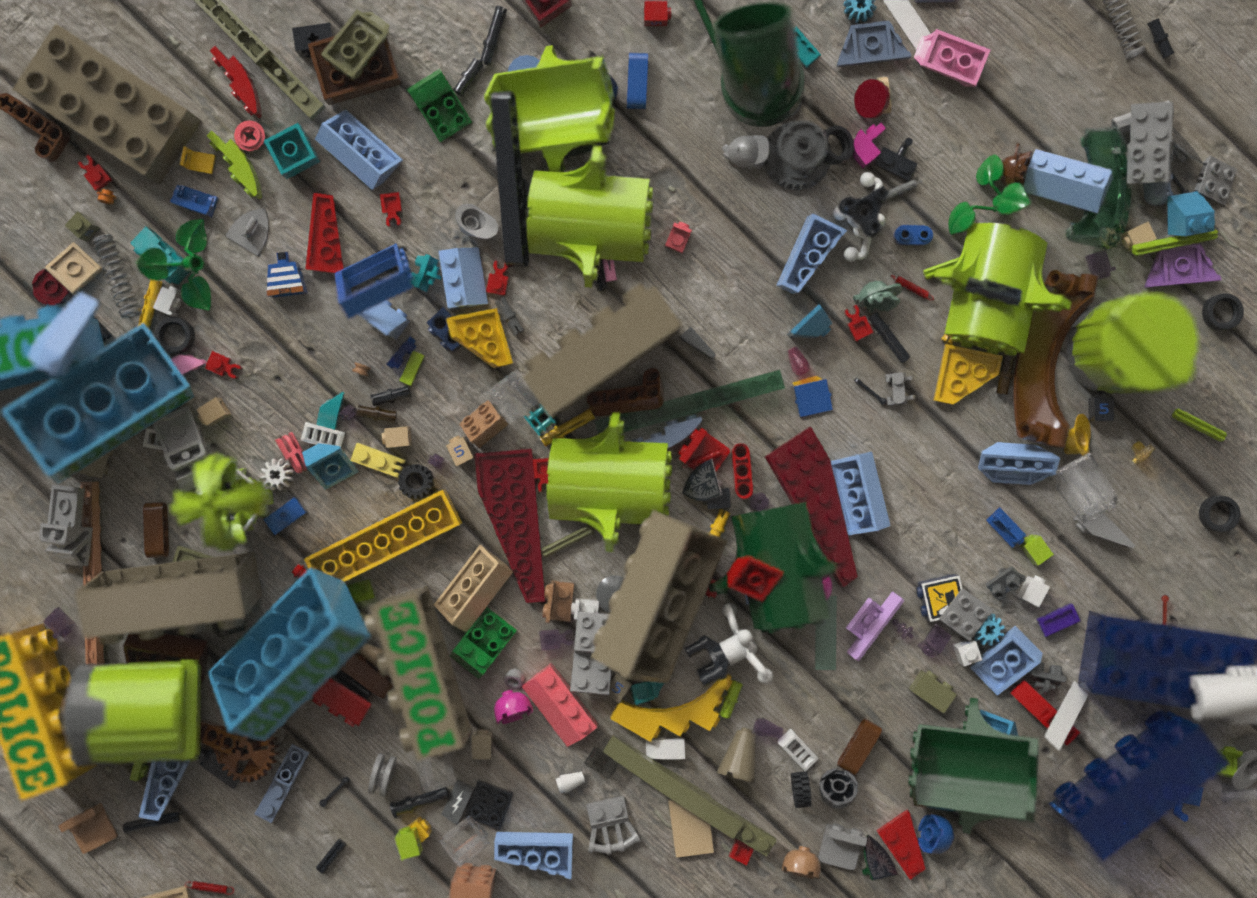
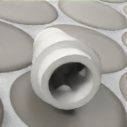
M582 771L559 775L560 777L556 778L560 794L564 792L566 794L582 783H585Z

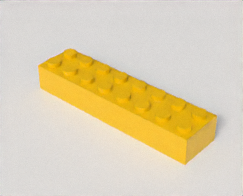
M446 489L304 558L308 569H316L346 582L462 524V521Z

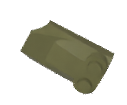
M356 9L321 55L332 67L352 80L359 78L365 65L389 35L390 25L372 11L361 12Z

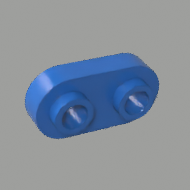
M901 225L894 232V240L900 245L924 246L933 239L932 229L925 225ZM903 231L907 232V238L902 237ZM921 232H925L927 237L922 238Z

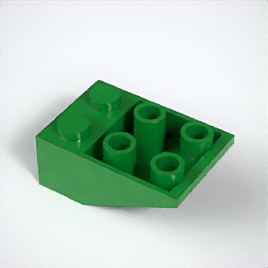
M440 69L407 88L439 142L472 123Z
M487 607L453 649L449 657L480 679L517 630Z

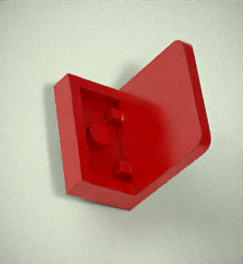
M700 428L699 431L695 429L689 437L691 439L689 445L686 446L684 444L678 452L680 455L679 460L689 466L688 460L721 449L722 457L713 459L715 471H717L729 455L730 449L707 433L706 430Z

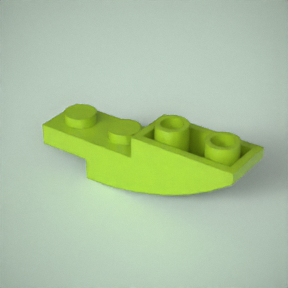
M210 131L206 135L211 140L209 144L217 152L221 150L224 153L223 159L231 165L228 168L232 173L230 177L237 184L242 183L246 187L244 191L251 198L255 196L260 200L262 192L259 179L244 151L232 139L225 143L215 132Z

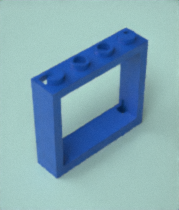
M397 243L335 273L338 302L348 319L413 288L411 281L414 279L409 267L407 254L403 248L400 249ZM397 265L399 266L400 272L352 295V287Z

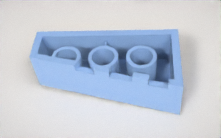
M815 214L807 216L776 286L792 294L799 293L847 230Z
M190 761L151 762L139 818L159 821Z
M496 832L494 860L517 866H527L532 870L547 871L548 874L562 875L567 879L572 878L573 833Z

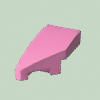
M179 354L171 359L182 376L190 371L197 370L207 363L206 360L197 359L190 354Z

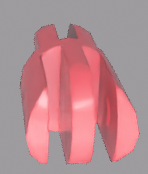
M293 432L288 433V436H282L281 439H276L275 442L286 460H289L295 472L302 473L303 470L307 471L302 454L303 450Z

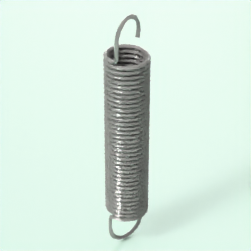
M911 180L890 189L886 200L916 188V184L919 183Z

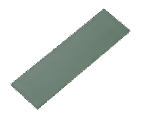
M830 596L826 601L830 618L823 619L824 623L815 625V670H836L837 596Z

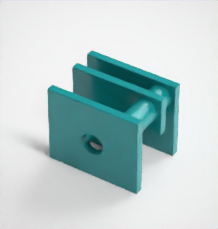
M540 403V408L535 412L530 411V416H524L538 436L542 435V431H547L546 428L551 424L557 423L552 417L547 418L542 423L540 422L539 417L544 413L547 414ZM535 420L539 424V426L537 427L533 423V421Z

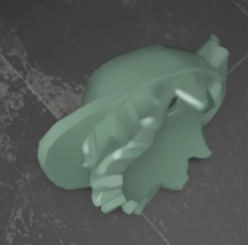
M883 281L869 282L863 286L858 295L853 296L854 304L865 307L871 313L874 311V308L889 312L900 303L899 298L896 296L902 292V285L892 284L888 286Z

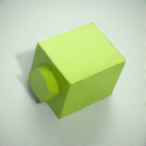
M1031 534L1024 538V543L1019 545L1031 563L1037 566L1054 555L1039 535L1033 536Z
M408 826L401 828L395 836L401 860L421 854L423 848L416 827L410 828Z

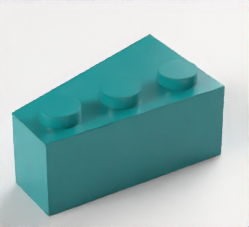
M147 226L130 242L134 247L133 251L139 256L146 249L156 247L166 253L167 263L182 262L184 259L153 229ZM182 266L167 267L168 276L164 280L169 284L175 283L179 285L190 272L185 271Z

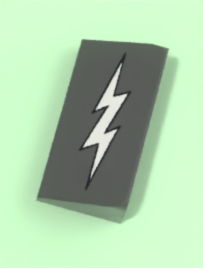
M457 779L441 815L458 825L475 787Z

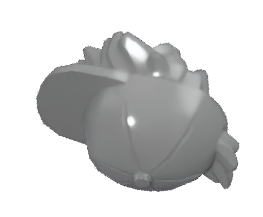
M760 135L741 136L734 139L730 145L725 144L722 147L725 152L723 153L725 158L731 160L738 167L750 170L753 168L760 169L770 153L768 139Z

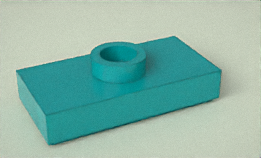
M795 26L798 57L801 64L807 69L821 57V54Z

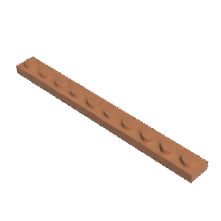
M80 482L81 488H85L82 526L93 528L88 566H83V585L102 571L99 482ZM99 637L85 638L86 664H105L103 657L104 644H100Z

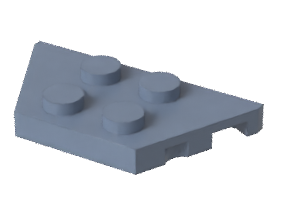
M890 21L851 25L840 53L837 67L910 59L911 53L902 44V39L895 33Z

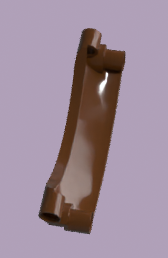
M1052 270L1044 282L1049 293L1065 297L1071 302L1070 310H1061V312H1054L1049 309H1044L1042 312L1033 310L1025 352L1017 353L1014 373V413L1016 433L1020 438L1056 448H1065L1069 424L1065 420L1057 402L1055 392L1056 363L1062 343L1071 326L1095 299L1099 278L1096 275L1081 274L1079 277L1074 274H1065L1058 270Z

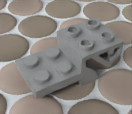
M1174 102L1131 104L1130 144H1128L1127 183L1170 182L1171 161L1173 160Z
M185 406L167 414L152 425L165 453L166 462L170 470L175 471L176 481L183 491L193 492L199 489L195 480L194 466L197 462L206 460L212 452L209 445L202 438L190 407Z
M52 485L48 522L41 523L39 534L41 542L51 544L45 552L52 562L75 566H88L93 528L80 526L85 488Z
M578 612L570 692L609 695L611 668L591 658L595 649L593 644L594 636L601 627L605 626L609 614Z

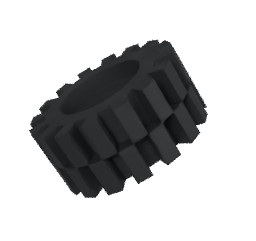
M420 464L407 466L398 476L399 490L410 499H419L427 496L434 486L432 472L426 466ZM413 474H418L423 478V485L419 489H413L409 485V478Z
M807 771L791 773V787L795 808L811 807V789Z

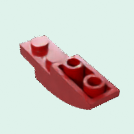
M214 46L209 50L214 55L211 59L219 68L223 66L226 69L224 74L231 81L229 84L233 89L231 94L238 101L242 100L246 104L244 109L251 116L254 114L260 118L262 116L261 104L250 75L234 55L227 59Z
M1023 680L1011 694L1049 729L1058 711L1030 684ZM1072 725L1064 741V744L1067 746L1081 733L1074 725Z

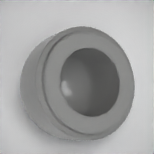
M519 669L509 670L504 678L505 684L511 688H520L524 681V675ZM510 678H514V679H516L518 682H517V683H512V682L510 681Z

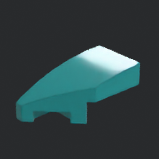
M345 392L339 393L320 406L316 425L334 430L337 428Z
M644 681L631 685L630 689L634 704L637 705L654 700L655 697L657 698L664 683Z

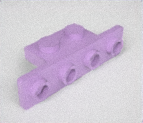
M891 592L882 606L868 598L846 627V629L858 637L847 653L855 660L860 661L900 608L904 599Z

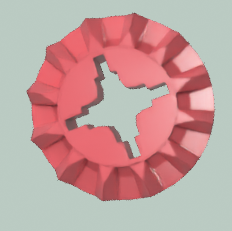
M251 120L240 123L234 133L236 144L242 150L249 152L258 150L264 145L263 140L266 138L263 127ZM244 132L249 134L254 132L253 136L256 138V140L250 139L249 141H247L248 137L244 134Z

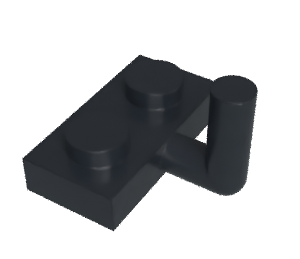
M906 138L897 153L883 146L874 166L908 182L917 163L905 158L904 155L913 143V140Z

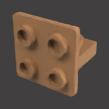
M489 400L481 404L478 409L466 416L460 423L470 442L478 448L482 447L509 425Z

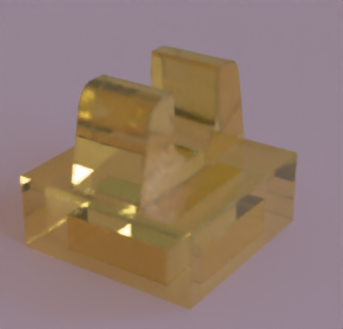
M1137 441L1131 447L1135 453L1132 460L1138 465L1151 456L1156 449L1151 443L1145 447L1140 441Z

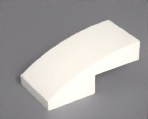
M665 737L653 738L651 742L646 740V755L652 759H685L684 738L665 739Z

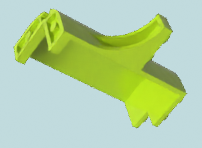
M553 45L546 46L537 67L494 74L484 94L485 103L491 111L486 121V129L492 136L494 148L491 95L493 92L513 91L516 96L520 153L542 150V156L547 161L549 172H564L566 170L564 156L571 149L583 144L609 141L613 129L615 109L612 108L611 99H614L604 57L566 61L557 58Z
M596 146L593 148L592 157L588 163L577 170L570 172L534 171L528 199L527 239L529 253L555 255L572 261L582 271L584 287L592 288L593 281L597 280L598 269H596V265H600V259L644 262V256L648 255L649 243L647 242L651 239V229H648L651 225V215L649 214L653 212V201H650L653 198V187H650V179L606 176V170H603L606 158L605 155H602V147Z
M973 223L967 230L964 247L957 263L951 269H936L934 277L941 280L942 284L950 286L951 290L954 291L944 334L951 337L952 341L961 343V346L965 348L978 346L986 349L988 353L996 355L999 352H1004L1007 355L1024 353L1033 310L1042 312L1044 309L1054 312L1070 310L1071 302L1063 296L1049 293L1043 281L1042 271L1048 242L1037 234L1023 228L1016 230L1010 228L1011 225ZM969 277L982 281L985 278L1021 289L1022 298L1020 305H1007L996 299H988L983 295L965 291Z
M612 413L609 426L602 433L586 439L553 438L547 474H549L547 484L549 519L579 521L591 525L603 536L605 552H613L614 544H618L619 534L616 532L620 530L621 523L643 524L647 518L651 517L653 511L669 516V506L667 505L671 502V492H667V490H670V479L668 477L672 476V465H669L672 459V451H668V443L625 441V436L621 435L624 430V421H620V413Z

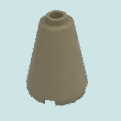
M742 727L741 731H736L718 767V774L751 783L755 782L756 735L752 734L753 730Z

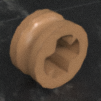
M357 362L354 363L356 367L352 369L353 372L369 376L368 371L371 370V367Z

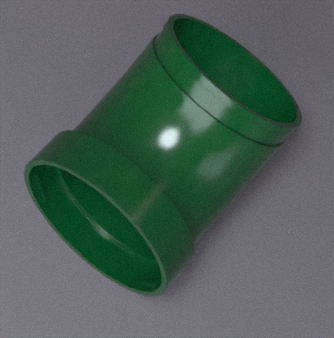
M758 2L724 13L714 22L713 29L716 34V44L722 70L721 90L726 107L735 118L751 126L768 127L783 122L797 110L805 89L804 70L798 57L791 8L779 2Z

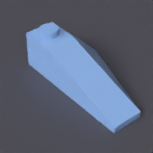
M79 293L36 338L28 358L35 365L52 374L65 375L100 302L83 293Z

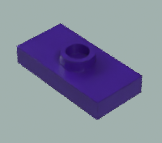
M1072 603L1036 619L1044 637H1048L1081 622Z

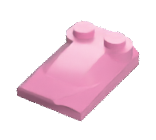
M936 29L930 35L922 37L914 58L924 68L959 81L965 87L971 86L975 88L990 49Z

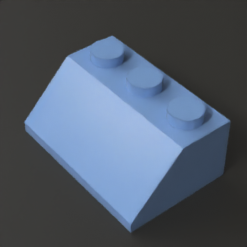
M479 247L453 248L438 251L448 309L457 310L487 305L488 299Z

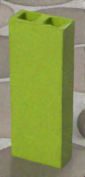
M413 350L399 381L412 386L425 355Z

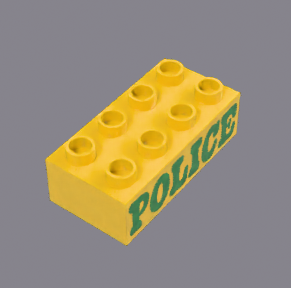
M44 623L0 637V746L21 801L63 786L97 766L96 764L75 766V763L70 759L67 737L63 728L62 713L64 700L68 695L71 675L66 666H59L54 652L58 650L59 646L57 637L51 629L46 630Z

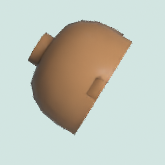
M799 846L798 850H791L784 857L782 872L788 873L790 871L795 876L819 879L820 861L815 854L810 852V848Z

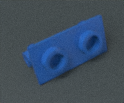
M1000 507L986 519L1012 548L1017 543L1020 545L1025 540L1026 534Z

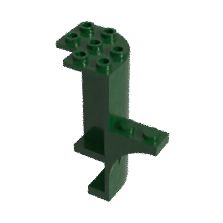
M806 502L731 516L736 538L734 562L738 558L749 556L783 571V575L763 601L747 595L754 629L773 633L785 627L787 629H800L806 627V624L824 623L823 619L830 618L822 578L830 576V572L837 571L835 563L825 558L815 541ZM727 573L718 581L709 584V591L716 592L717 595L728 593V589H731L728 586Z
M970 698V704L965 707V717L968 718L967 721H963V729L918 724L917 732L914 731L913 743L915 745L910 750L913 775H909L908 780L910 798H913L914 806L958 812L959 825H962V832L971 834V829L975 824L988 819L1000 818L1034 823L1039 769L1038 738L1008 735L994 729L983 719L979 711L978 698Z

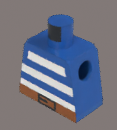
M288 252L276 253L278 264L268 265L267 296L276 298L308 294L299 263L289 262Z

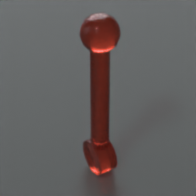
M1163 595L1161 597L1163 601L1161 634L1167 635V602L1169 597Z

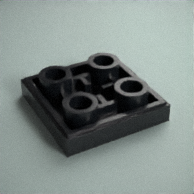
M478 779L464 817L500 830L514 792Z

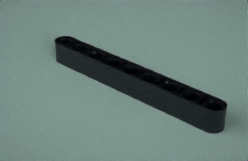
M513 91L493 92L491 95V108L505 264L507 267H527L529 264V250L516 96Z

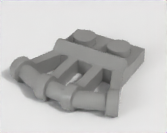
M624 796L587 803L586 806L592 829L588 853L599 852L612 855V852L616 851L625 852L627 848L636 842L640 843L642 841L629 820ZM621 823H625L632 834L625 841H623ZM615 825L618 843L610 844L607 826ZM598 828H602L605 845L594 844Z

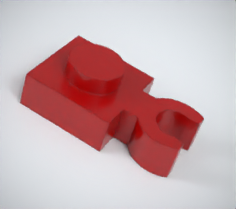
M87 155L88 165H84L81 161L78 162V165L88 171L84 174V177L95 191H99L113 179L102 165L98 163L95 166V160Z
M400 193L380 194L382 214H388L386 225L391 227V220L396 219L397 225L401 226V219L397 216V213L402 212Z
M494 261L493 268L495 274L489 273L486 293L505 296L509 277L504 276V273L508 270V267L504 264L503 269H498V261Z
M854 305L855 313L851 315L846 309L844 310V315L851 319L847 326L854 340L857 341L874 332L866 316L860 318V309L857 305Z
M212 351L205 369L224 376L227 372L229 377L238 379V376L233 374V369L242 370V366L230 364L231 358Z
M549 458L533 459L534 478H540L538 483L539 492L542 491V484H548Z
M736 839L728 857L747 866L754 849Z

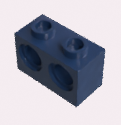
M443 307L426 322L430 326L427 329L434 337L438 335L441 338L442 342L440 344L447 351L451 349V351L455 352L462 345L458 342L450 343L449 337L451 334L446 319L453 316ZM440 319H444L446 322L443 329H438L436 326L437 321Z

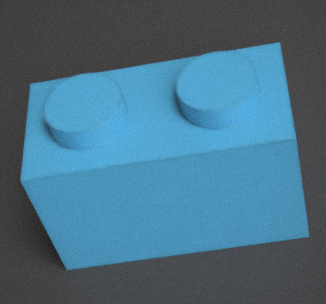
M1198 191L1168 196V235L1188 236L1215 231V211Z

